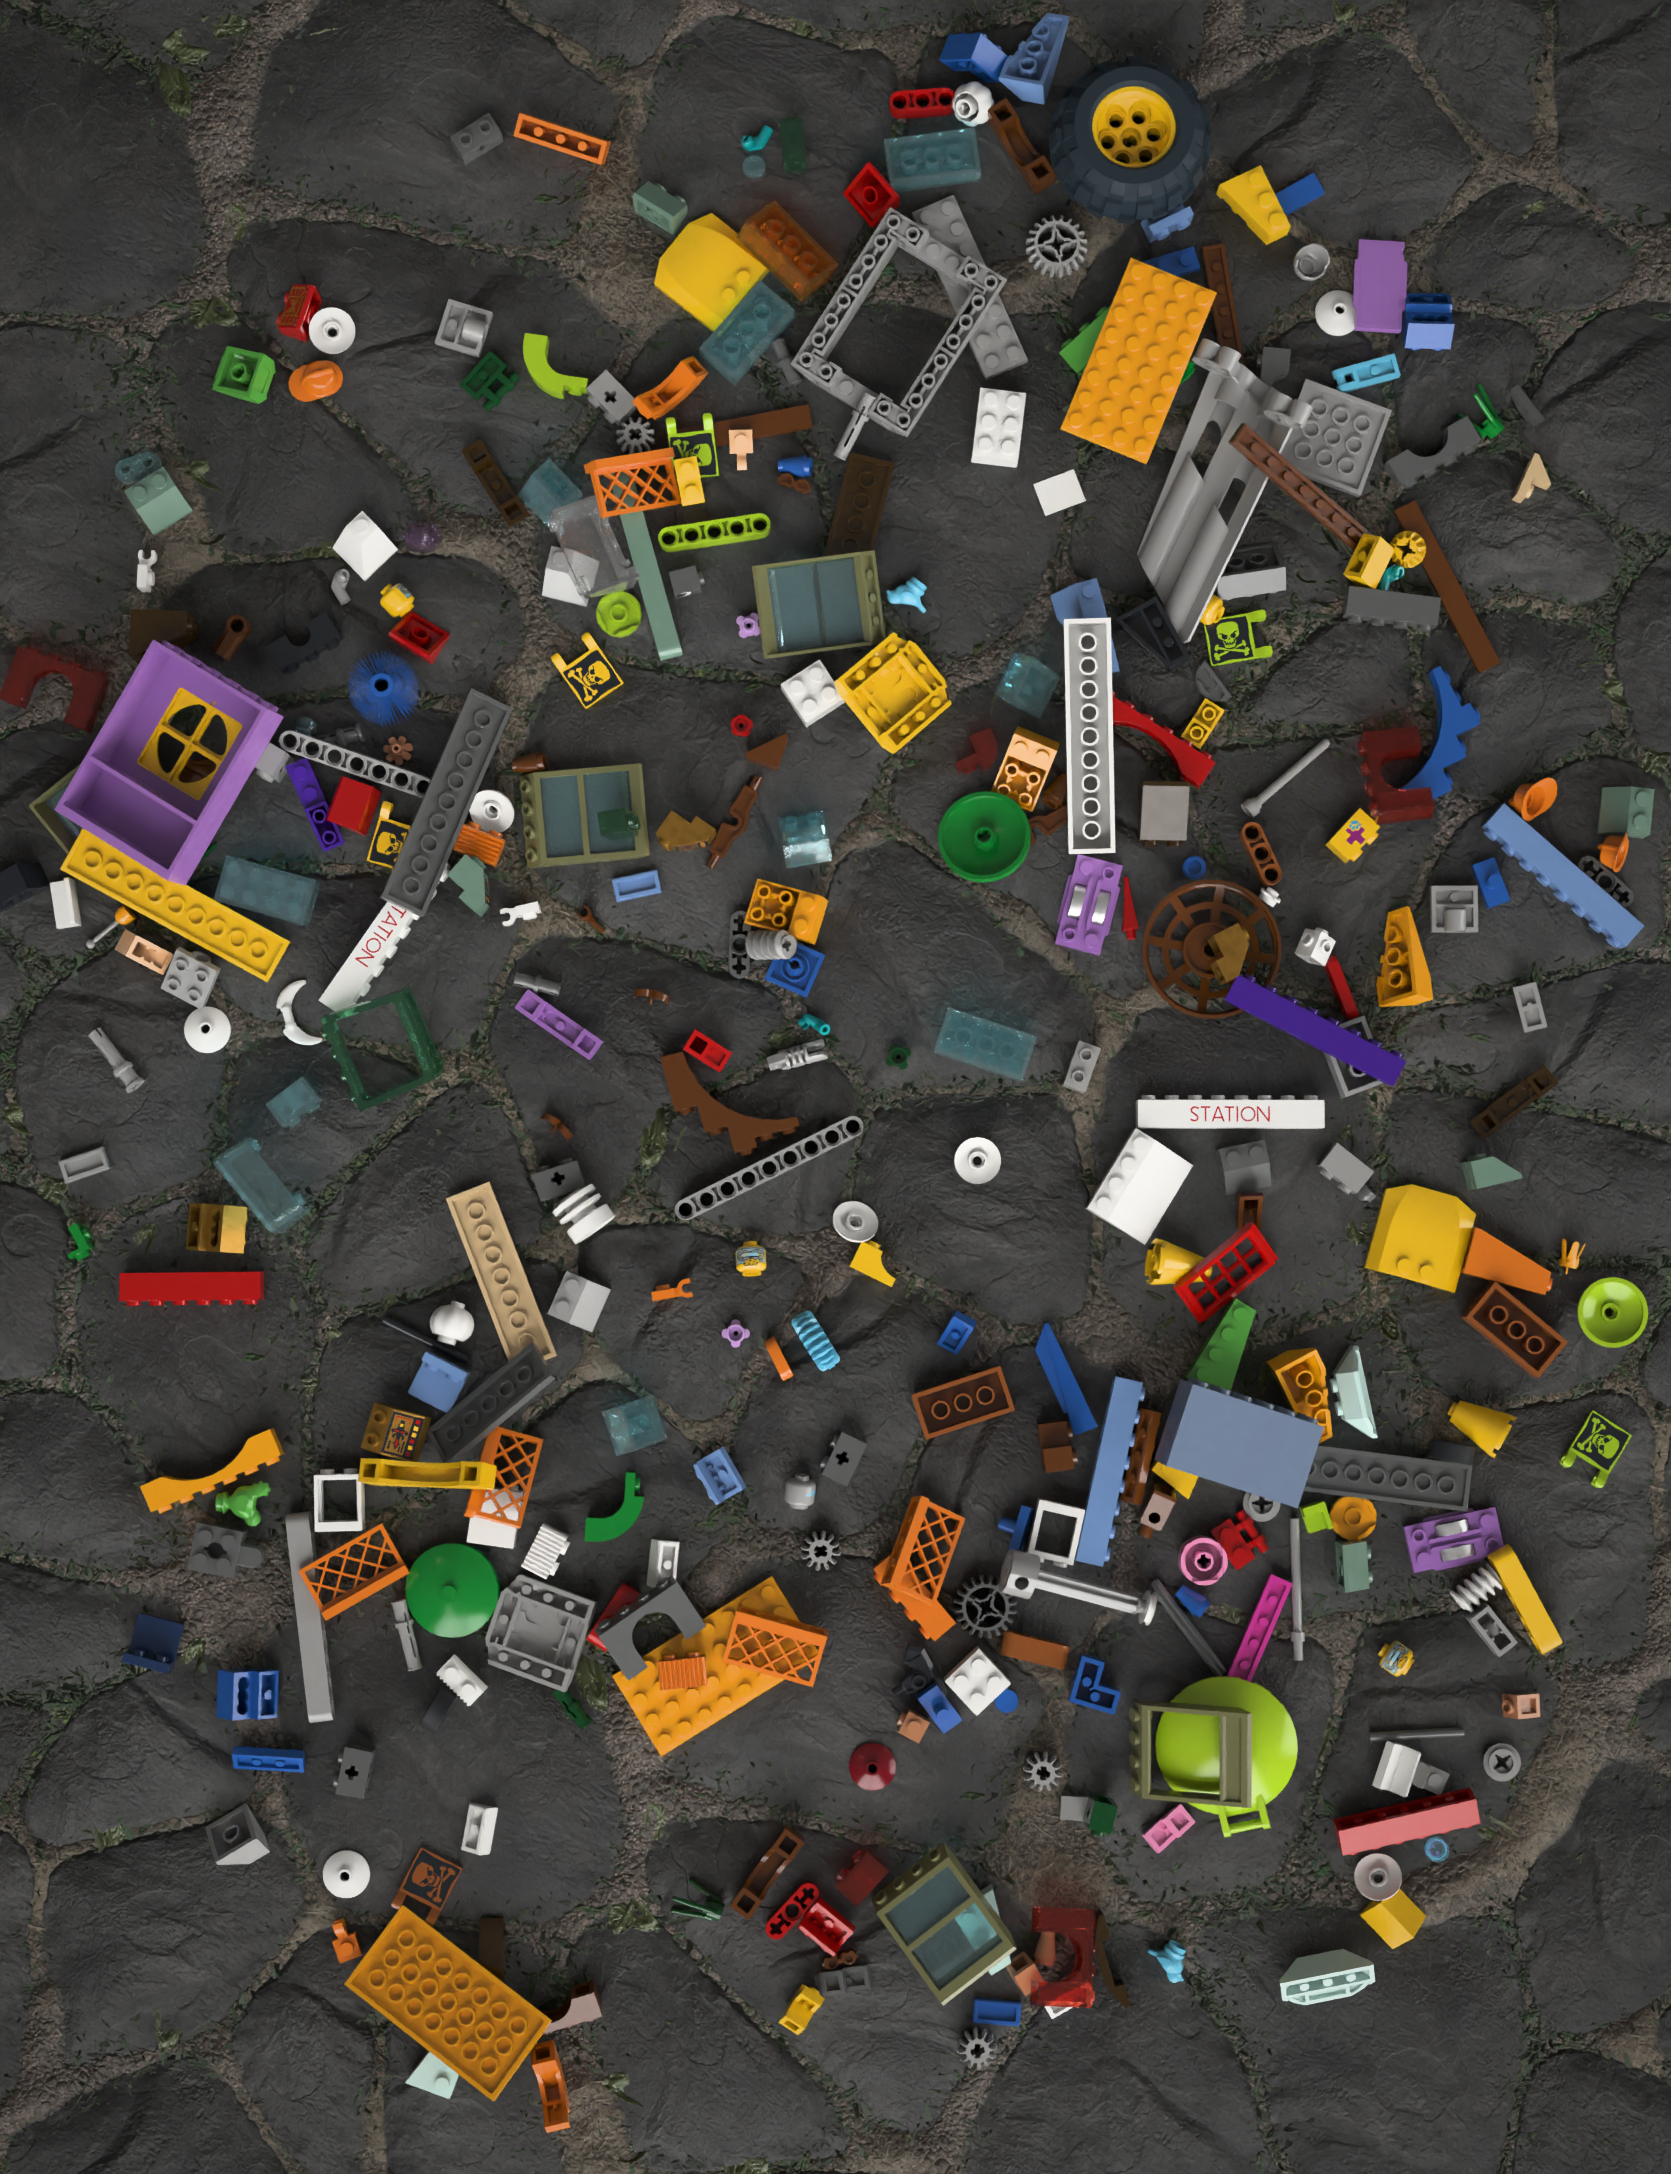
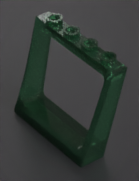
M410 986L325 1014L320 1018L323 1024L321 1027L322 1035L331 1042V1056L335 1061H339L342 1068L340 1069V1077L344 1082H348L351 1089L349 1090V1098L352 1103H357L360 1112L436 1079L445 1072ZM392 1003L396 1007L423 1074L374 1097H369L366 1094L336 1020Z

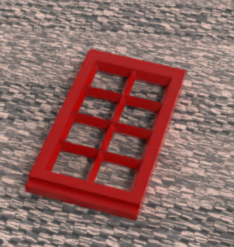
M1253 1222L1247 1223L1175 1282L1176 1284L1173 1288L1199 1323L1205 1322L1273 1266L1278 1257ZM1248 1237L1253 1247L1241 1255L1236 1246ZM1232 1250L1237 1260L1225 1268L1220 1259ZM1257 1251L1263 1260L1251 1269L1245 1260ZM1216 1263L1222 1272L1210 1281L1204 1272ZM1242 1264L1247 1273L1235 1282L1230 1273ZM1200 1276L1206 1285L1194 1294L1188 1285ZM1226 1277L1231 1287L1220 1295L1214 1286ZM1210 1290L1216 1299L1204 1308L1198 1299Z

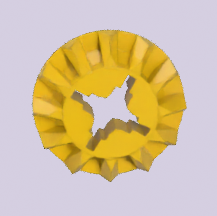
M1403 531L1395 535L1394 539L1390 542V546L1395 549L1392 554V562L1403 568L1415 567L1425 557V541L1416 532ZM1409 543L1410 549L1416 553H1407L1404 556V550L1399 546H1407Z

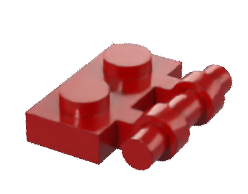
M1243 1509L1235 1514L1239 1519V1522L1235 1525L1230 1518H1227L1209 1530L1214 1539L1225 1550L1227 1558L1236 1571L1256 1558L1251 1551L1252 1548L1257 1546L1261 1553L1269 1549L1265 1543L1266 1538L1262 1533L1259 1534L1253 1525V1519L1247 1516ZM1243 1529L1251 1537V1540L1245 1542L1239 1533Z

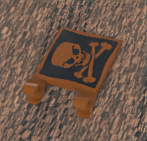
M421 1847L391 1906L400 1909L407 1895L432 1907L425 1920L432 1927L463 1868Z

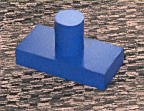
M1494 857L1471 866L1487 909L1510 901Z
M1022 1505L1017 1520L1005 1516L1001 1517L998 1529L1013 1534L1008 1551L1010 1549L1022 1551L1033 1515V1507Z
M935 1682L916 1695L919 1702L943 1734L962 1721L961 1716Z

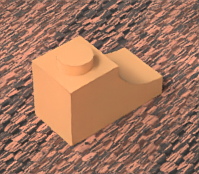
M126 929L114 949L164 975L174 954Z

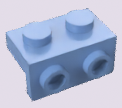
M1182 204L1158 219L1148 221V219L1142 220L1141 226L1150 243L1155 240L1160 241L1176 230L1180 231L1187 228L1191 224L1194 213L1190 206L1184 208Z
M724 1446L693 1464L697 1477L703 1482L709 1498L714 1501L715 1505L747 1487Z

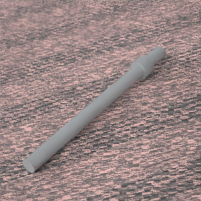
M1290 1518L1291 1580L1293 1583V1631H1291V1641L1293 1642L1294 1660L1299 1661L1303 1660V1641H1305V1631H1302L1299 1518Z

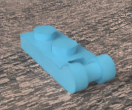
M1395 354L1332 371L1333 379L1337 381L1338 385L1336 390L1344 393L1397 379L1401 376ZM1351 375L1352 382L1347 383L1345 376Z

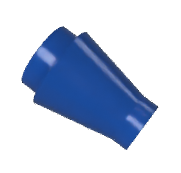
M800 455L779 458V472L790 473L803 478L812 475V457Z
M1184 1584L1175 1595L1193 1616L1196 1615L1199 1618L1211 1604L1206 1600L1208 1597L1186 1587Z

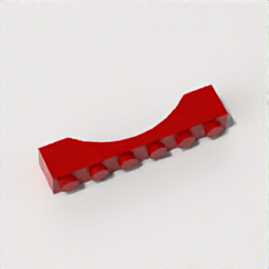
M1112 691L1113 725L1130 727L1152 737L1169 754L1176 767L1178 776L1186 782H1190L1192 786L1198 789L1216 763L1212 760L1213 757L1203 750L1199 752L1194 749L1193 744L1185 738L1180 740L1174 736V731L1165 725L1160 727L1154 723L1155 719L1147 713L1140 714L1134 710L1135 706L1126 700L1120 701Z

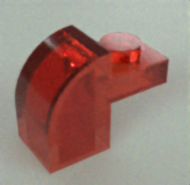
M990 727L969 736L968 742L974 755L955 762L954 767L958 774L963 772L964 775H968L977 770L976 766H980L982 773H985L993 766L998 746Z

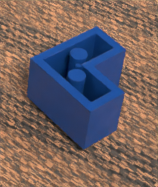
M961 32L948 35L939 60L952 71H970L983 83L1000 82L999 76L1008 56L1002 51L1000 46L989 41L988 36L984 33L966 34Z
M1080 1652L1067 1699L1069 1702L1115 1715L1121 1691L1119 1688L1099 1683L1105 1664L1104 1660Z

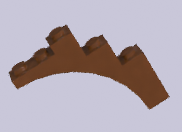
M683 1051L660 1057L675 1112L680 1111L681 1115L694 1112V1107L698 1106L704 1132H710V1135L713 1136L724 1133L723 1128L728 1127L735 1154L740 1153L741 1157L753 1154V1149L758 1148L756 1138H760V1141L773 1139L774 1133L782 1132L783 1135L795 1133L796 1127H800L798 1117L780 1120L758 1119L728 1109L712 1098L701 1087L691 1072Z

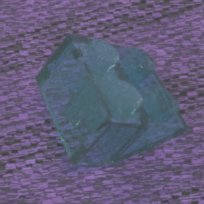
M550 458L530 476L518 494L520 499L549 529L583 499L582 493Z
M823 811L778 819L786 868L832 861Z

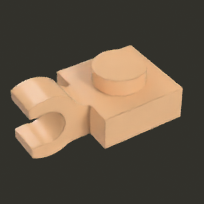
M752 429L729 430L730 454H737V470H747L746 453H753Z

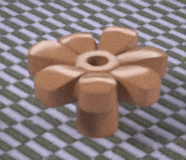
M400 736L398 741L395 737L389 738L390 745H385L383 748L385 753H389L386 756V760L389 763L395 760L397 766L403 765V759L410 761L412 756L408 752L413 750L412 744H406L407 739L403 736Z

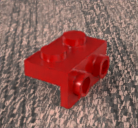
M820 1897L807 1910L798 1924V1928L804 1935L810 1937L825 1952L832 1956L837 1954L840 1946L856 1929L851 1922Z

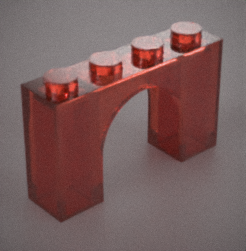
M29 645L26 646V649L18 646L1 689L0 699L26 710L34 687L41 678L54 673L63 674L69 678L73 687V697L63 722L71 727L91 733L110 684L104 678L105 674L91 669V672L82 670V665L72 661L69 664L61 662L62 658L48 653V656L39 654V649Z
M1418 726L1363 732L1361 741L1357 743L1358 755L1363 757V762L1361 763L1362 775L1367 777L1365 784L1366 795L1371 797L1372 802L1369 805L1370 815L1375 817L1376 825L1432 819L1435 806L1431 787L1409 790L1396 789L1388 785L1380 774L1381 767L1390 761L1419 758L1422 744Z
M1032 1907V1932H1052L1067 1937L1074 1946L1076 1962L1070 1975L1063 1980L1056 1982L1030 1981L1031 2006L1092 2008V2003L1095 2000V1991L1092 1988V1978L1095 1977L1093 1954L1096 1950V1943L1093 1939V1929L1096 1927V1916L1093 1915L1094 1910Z

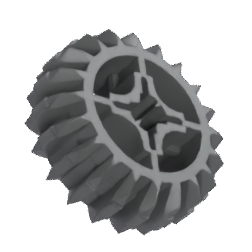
M980 1574V1582L976 1583L975 1578L971 1577L970 1581L973 1585L969 1587L964 1582L962 1585L966 1591L957 1590V1594L962 1596V1599L955 1598L954 1603L961 1604V1607H955L954 1612H961L962 1614L957 1616L956 1620L957 1622L965 1620L961 1626L963 1630L969 1625L971 1626L969 1629L970 1635H973L975 1630H978V1638H982L983 1631H986L987 1638H991V1631L994 1630L995 1634L999 1636L1000 1631L998 1628L1000 1626L1005 1631L1008 1630L1007 1625L1004 1623L1005 1621L1009 1623L1014 1622L1008 1615L1017 1613L1015 1609L1010 1608V1606L1016 1605L1017 1601L1009 1600V1598L1013 1597L1012 1595L999 1591V1577L993 1583V1575L989 1574L988 1580L984 1581L983 1574ZM979 1588H991L984 1597L971 1595V1593ZM997 1591L1004 1599L1003 1612L996 1608L993 1603ZM989 1600V1606L992 1610H986V1612L981 1613L982 1608L978 1602L981 1603L983 1601L985 1603V1601ZM967 1601L977 1607L976 1617L973 1621L966 1613ZM988 1615L999 1618L992 1624L980 1625L981 1621Z

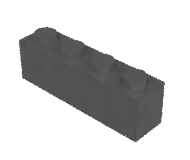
M1349 586L1345 591L1342 618H1348V621L1352 623H1361L1363 620L1371 621V624L1375 626H1384L1386 623L1394 624V628L1407 629L1409 626L1417 627V631L1430 632L1431 629L1433 630L1438 625L1441 598Z

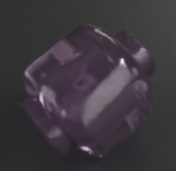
M413 522L405 531L404 539L408 547L414 552H432L440 543V532L431 522Z

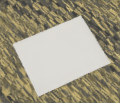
M1074 469L1033 484L1045 516L1086 501Z

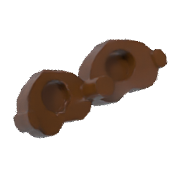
M790 473L781 474L776 479L780 486L784 485L787 488H792L803 495L809 494L811 491L810 485L805 479L795 482Z
M634 989L632 999L638 996L649 997L647 1004L652 1005L653 998L664 1001L668 1006L670 996L651 989Z
M545 1112L540 1117L541 1120L544 1119L554 1125L550 1130L551 1133L559 1129L566 1142L573 1136L569 1128L554 1115Z
M850 1948L848 1951L842 1950L840 1954L835 1956L826 1955L822 1960V1966L826 1969L834 1970L842 1962L851 1965L858 1957L857 1951Z

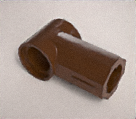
M241 615L230 616L226 622L225 630L212 651L230 662L244 638L250 635L252 631L250 622ZM243 621V629L240 632H235V624Z

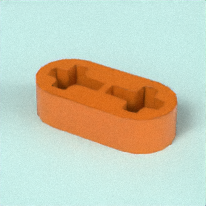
M773 1336L765 1340L764 1344L782 1380L785 1381L793 1377L794 1375L775 1337Z

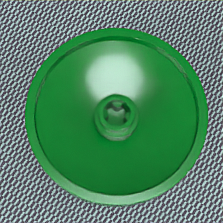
M989 791L972 793L956 801L944 814L938 830V845L945 863L960 877L974 882H993L1013 873L1023 863L1031 843L1030 825L1022 808L1011 798Z
M444 1543L427 1550L414 1562L407 1576L405 1592L409 1610L423 1628L441 1637L457 1638L477 1631L488 1622L495 1611L499 1599L500 1585L494 1566L482 1552L463 1543Z

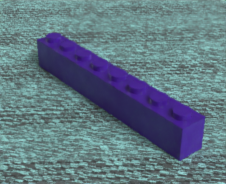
M1244 973L1243 976L1239 975L1236 977L1224 1001L1388 1086H1394L1407 1062L1402 1059L1403 1054L1393 1049L1387 1052L1381 1048L1383 1044L1371 1038L1369 1041L1360 1038V1032L1350 1027L1348 1030L1339 1027L1340 1022L1329 1016L1325 1020L1318 1016L1319 1011L1310 1006H1306L1305 1009L1298 1006V1000L1288 995H1285L1284 998L1277 995L1275 988L1267 984L1264 987L1256 984L1257 979Z

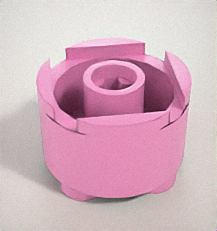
M1199 1535L1189 1538L1182 1543L1178 1552L1177 1560L1181 1572L1186 1578L1198 1585H1210L1217 1582L1227 1569L1228 1559L1225 1550L1217 1541L1208 1536ZM1201 1555L1208 1558V1561H1204L1203 1566L1197 1562Z

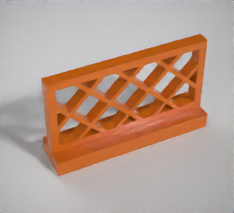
M673 447L597 459L585 464V473L591 475L600 517L606 518L682 504L671 458L675 457ZM661 465H665L667 473L665 479L656 473ZM640 469L645 470L649 474L646 482L637 476ZM621 472L630 477L626 486L617 479ZM600 475H604L610 480L607 489L600 484ZM653 478L662 484L658 492L649 486ZM633 481L643 487L639 495L630 489ZM614 484L623 490L619 499L610 492ZM665 487L671 491L672 501H668L662 496ZM646 491L655 497L652 504H648L642 499ZM627 494L636 500L631 508L623 503ZM607 497L616 503L613 511L607 512L605 505Z
M499 1426L488 1434L484 1439L478 1462L494 1465V1460L503 1455L509 1466L501 1471H498L496 1468V1477L503 1488L495 1493L487 1489H471L464 1516L470 1518L475 1516L520 1529L543 1439ZM501 1435L511 1437L514 1445L504 1450L499 1442ZM526 1442L537 1444L535 1452L528 1456L521 1447ZM517 1448L523 1459L513 1464L507 1452ZM526 1462L530 1472L521 1478L515 1467ZM511 1469L517 1481L507 1486L501 1474ZM520 1484L524 1490V1495L515 1500L509 1489ZM506 1492L511 1503L501 1508L495 1496ZM491 1499L497 1511L491 1514L482 1512L483 1503ZM514 1505L519 1513L517 1521L508 1519L504 1510Z
M922 1495L912 1497L881 1585L887 1588H894L928 1605L935 1606L965 1518L930 1502L928 1498ZM928 1508L934 1510L937 1520L929 1524L925 1516ZM951 1518L956 1520L957 1523L954 1531L948 1533L944 1520ZM939 1523L943 1536L934 1539L930 1526ZM925 1529L929 1542L920 1545L917 1536L919 1531ZM945 1538L948 1548L945 1553L940 1555L936 1542ZM931 1545L936 1557L927 1561L922 1548ZM917 1551L922 1563L912 1567L910 1556L911 1553ZM937 1560L940 1571L939 1574L932 1576L928 1564ZM924 1567L928 1579L919 1583L914 1570ZM910 1573L914 1585L909 1588L900 1585L903 1576ZM928 1582L932 1588L930 1598L923 1595L920 1587Z
M382 1523L298 1570L325 1621L409 1574V1570ZM379 1530L385 1538L382 1548L369 1544L371 1535ZM368 1537L366 1543L359 1542ZM386 1542L391 1550L385 1549ZM354 1544L365 1546L361 1559L348 1556L350 1546ZM367 1547L381 1550L377 1564L364 1560ZM347 1549L345 1555L339 1554L343 1550ZM383 1552L394 1554L398 1561L390 1567L380 1565ZM333 1556L344 1558L341 1571L327 1568L329 1558ZM346 1559L360 1562L357 1575L343 1572ZM326 1561L324 1567L318 1566L320 1563ZM363 1563L376 1567L373 1577L367 1579L359 1576ZM313 1567L323 1570L320 1583L310 1581L305 1572ZM379 1568L385 1569L382 1572L378 1573ZM326 1571L339 1574L336 1588L322 1584ZM342 1575L355 1578L352 1589L347 1591L338 1588ZM358 1579L364 1581L357 1585ZM312 1585L318 1586L317 1593ZM321 1587L334 1590L332 1600L324 1605L319 1598ZM337 1591L343 1593L336 1597Z
M738 1605L722 1662L813 1687L828 1637V1630ZM737 1624L748 1626L751 1634L740 1639L736 1632ZM767 1631L771 1633L774 1640L763 1645L757 1635ZM754 1637L760 1648L748 1653L743 1642ZM787 1637L792 1638L797 1646L786 1652L780 1641ZM777 1643L782 1654L771 1660L766 1648ZM808 1644L819 1646L818 1653L810 1658L807 1657L803 1650V1647ZM737 1645H740L745 1656L739 1659L728 1657L730 1649ZM800 1650L805 1661L794 1666L788 1655ZM762 1651L768 1662L760 1666L755 1664L751 1657ZM785 1657L790 1669L784 1672L778 1671L774 1663ZM808 1664L812 1671L810 1679L800 1677L797 1669Z

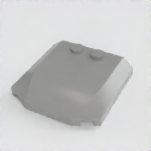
M519 1574L501 1592L485 1637L489 1654L488 1664L566 1692L573 1679L594 1618L597 1601Z

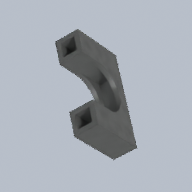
M673 1576L661 1579L652 1590L642 1592L636 1601L630 1605L622 1606L616 1615L610 1619L602 1620L598 1627L594 1629L628 1681L647 1668L632 1641L634 1626L640 1618L653 1612L665 1613L673 1619L686 1639H689L706 1627Z

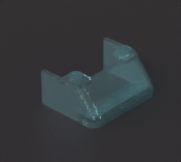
M246 1137L212 1161L261 1223L271 1233L283 1234L311 1209L308 1206H304L306 1201L298 1192L294 1194L286 1188L261 1157L260 1150L262 1147L254 1138Z

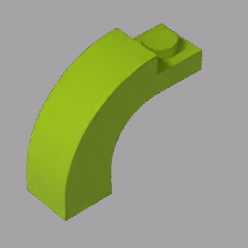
M525 333L523 341L524 360L531 378L541 390L559 399H564L565 391H569V394L581 396L582 393L588 394L586 390L589 386L588 378L562 375L555 372L547 362L550 343L548 336Z

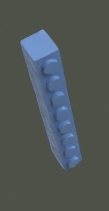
M1505 803L1499 806L1482 825V828L1485 830L1484 834L1490 840H1497L1502 845L1501 848L1509 856L1514 855L1520 861L1519 865L1528 872L1531 870L1537 875L1536 879L1540 884L1555 891L1554 895L1560 901L1569 903L1572 906L1571 910L1577 916L1585 917L1590 922L1589 926L1598 933L1602 932L1607 937L1606 940L1611 946L1619 947L1620 949L1626 947L1644 927L1640 921Z
M1113 1376L1084 1508L1085 1514L1075 1561L1103 1567L1104 1561H1109L1111 1548H1107L1109 1538L1113 1539L1116 1525H1112L1114 1515L1118 1516L1121 1502H1117L1119 1492L1123 1493L1126 1479H1122L1124 1469L1128 1470L1131 1456H1127L1129 1447H1133L1136 1433H1132L1134 1424H1138L1141 1411L1137 1410L1139 1401H1143L1146 1388L1142 1387L1143 1382Z

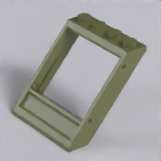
M1131 1700V1708L1129 1709L1131 1731L1129 1733L1131 1754L1129 1756L1131 1778L1129 1779L1131 1793L1142 1799L1252 1808V1713L1238 1707ZM1152 1711L1220 1716V1794L1153 1789V1782H1151Z

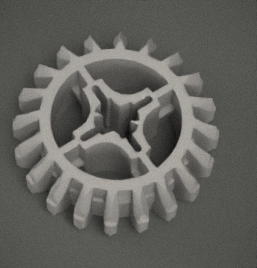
M1051 215L1050 222L1046 218H1042V225L1035 223V230H1030L1028 234L1030 238L1026 239V245L1029 246L1026 248V254L1030 255L1028 261L1035 262L1034 270L1041 267L1042 275L1049 271L1050 278H1053L1054 273H1058V277L1062 278L1063 271L1067 275H1071L1072 269L1077 271L1079 269L1078 263L1084 262L1085 258L1082 255L1087 254V249L1084 247L1087 245V239H1082L1085 232L1078 231L1079 223L1072 226L1071 218L1064 222L1063 215H1060L1059 220H1055V216ZM1051 232L1050 240L1044 241L1043 244H1038L1043 235ZM1059 232L1065 233L1070 238L1062 237ZM1054 240L1056 244H1059L1058 247L1060 246L1059 253L1054 249L1055 246L1053 247ZM1070 249H1075L1074 254L1062 262L1063 254L1069 252ZM1043 255L1051 256L1054 262L1046 259Z

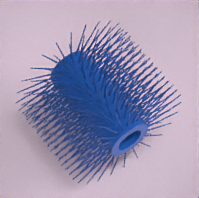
M376 651L377 660L373 655L376 669L369 657L375 673L373 674L361 660L367 671L357 662L360 666V671L356 667L357 675L353 681L347 682H351L353 685L360 684L347 687H360L349 689L359 691L351 694L354 697L350 696L354 698L352 700L355 701V706L362 708L361 713L363 711L367 713L369 711L371 715L373 713V718L375 717L383 726V722L386 725V719L391 724L390 716L394 722L392 711L398 720L392 707L393 703L405 716L402 709L409 714L407 709L410 711L413 698L419 697L415 695L418 693H409L420 691H412V689L419 688H406L417 686L411 685L416 680L411 679L414 678V675L407 669L408 667L405 668L403 664L398 667L397 662L393 664L392 662L395 659L390 655L391 661L385 656L383 661L382 652L380 660ZM388 687L385 691L380 692L381 688Z

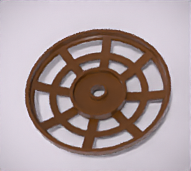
M1201 880L1183 885L1167 895L1157 905L1145 926L1142 938V959L1148 980L1165 1002L1187 1015L1198 1018L1218 1019L1243 1012L1238 1007L1226 1011L1206 1012L1208 999L1227 996L1235 979L1229 981L1228 984L1231 987L1227 989L1209 992L1210 978H1216L1210 965L1217 958L1216 956H1207L1204 953V947L1209 944L1207 940L1213 935L1227 929L1226 926L1219 924L1221 911L1235 917L1240 922V927L1244 926L1249 934L1251 952H1246L1244 961H1250L1245 974L1252 976L1257 962L1271 964L1270 972L1262 985L1264 987L1265 984L1272 986L1278 973L1282 945L1276 921L1268 907L1256 895L1235 883L1223 880ZM1215 888L1213 902L1197 903L1185 909L1178 898L1180 895L1195 889ZM1224 891H1232L1243 896L1258 910L1246 918L1235 908L1222 904ZM1171 903L1178 915L1168 925L1163 938L1151 936L1150 933L1158 915ZM1211 909L1209 922L1197 925L1190 916L1193 912ZM1263 917L1268 924L1272 936L1273 955L1259 953L1258 938L1252 927L1253 924ZM1182 920L1190 932L1186 935L1183 942L1171 940L1170 938L1175 927ZM1149 945L1162 947V959L1168 976L1159 982L1155 979L1150 966ZM1169 949L1182 951L1185 963L1175 971L1170 962ZM1189 971L1200 976L1199 990L1188 986L1180 978ZM1175 983L1183 991L1198 997L1197 1010L1179 1004L1168 996L1164 989Z

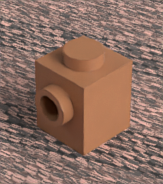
M909 1707L906 1713L902 1712L896 1722L898 1733L918 1744L930 1724L929 1718Z
M1024 1951L1013 1958L1011 1963L1006 1966L1013 1981L1025 1996L1045 1983L1034 1962Z

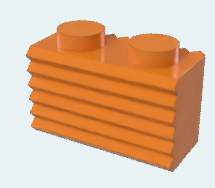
M471 821L463 824L453 851L463 855L467 854L470 858L475 855L481 862L496 867L506 844V841L502 839L503 834L494 830H489V833L480 830V825Z
M690 1651L685 1653V1657H676L674 1653L662 1655V1659L657 1661L660 1690L707 1685L705 1654L700 1655L699 1651Z

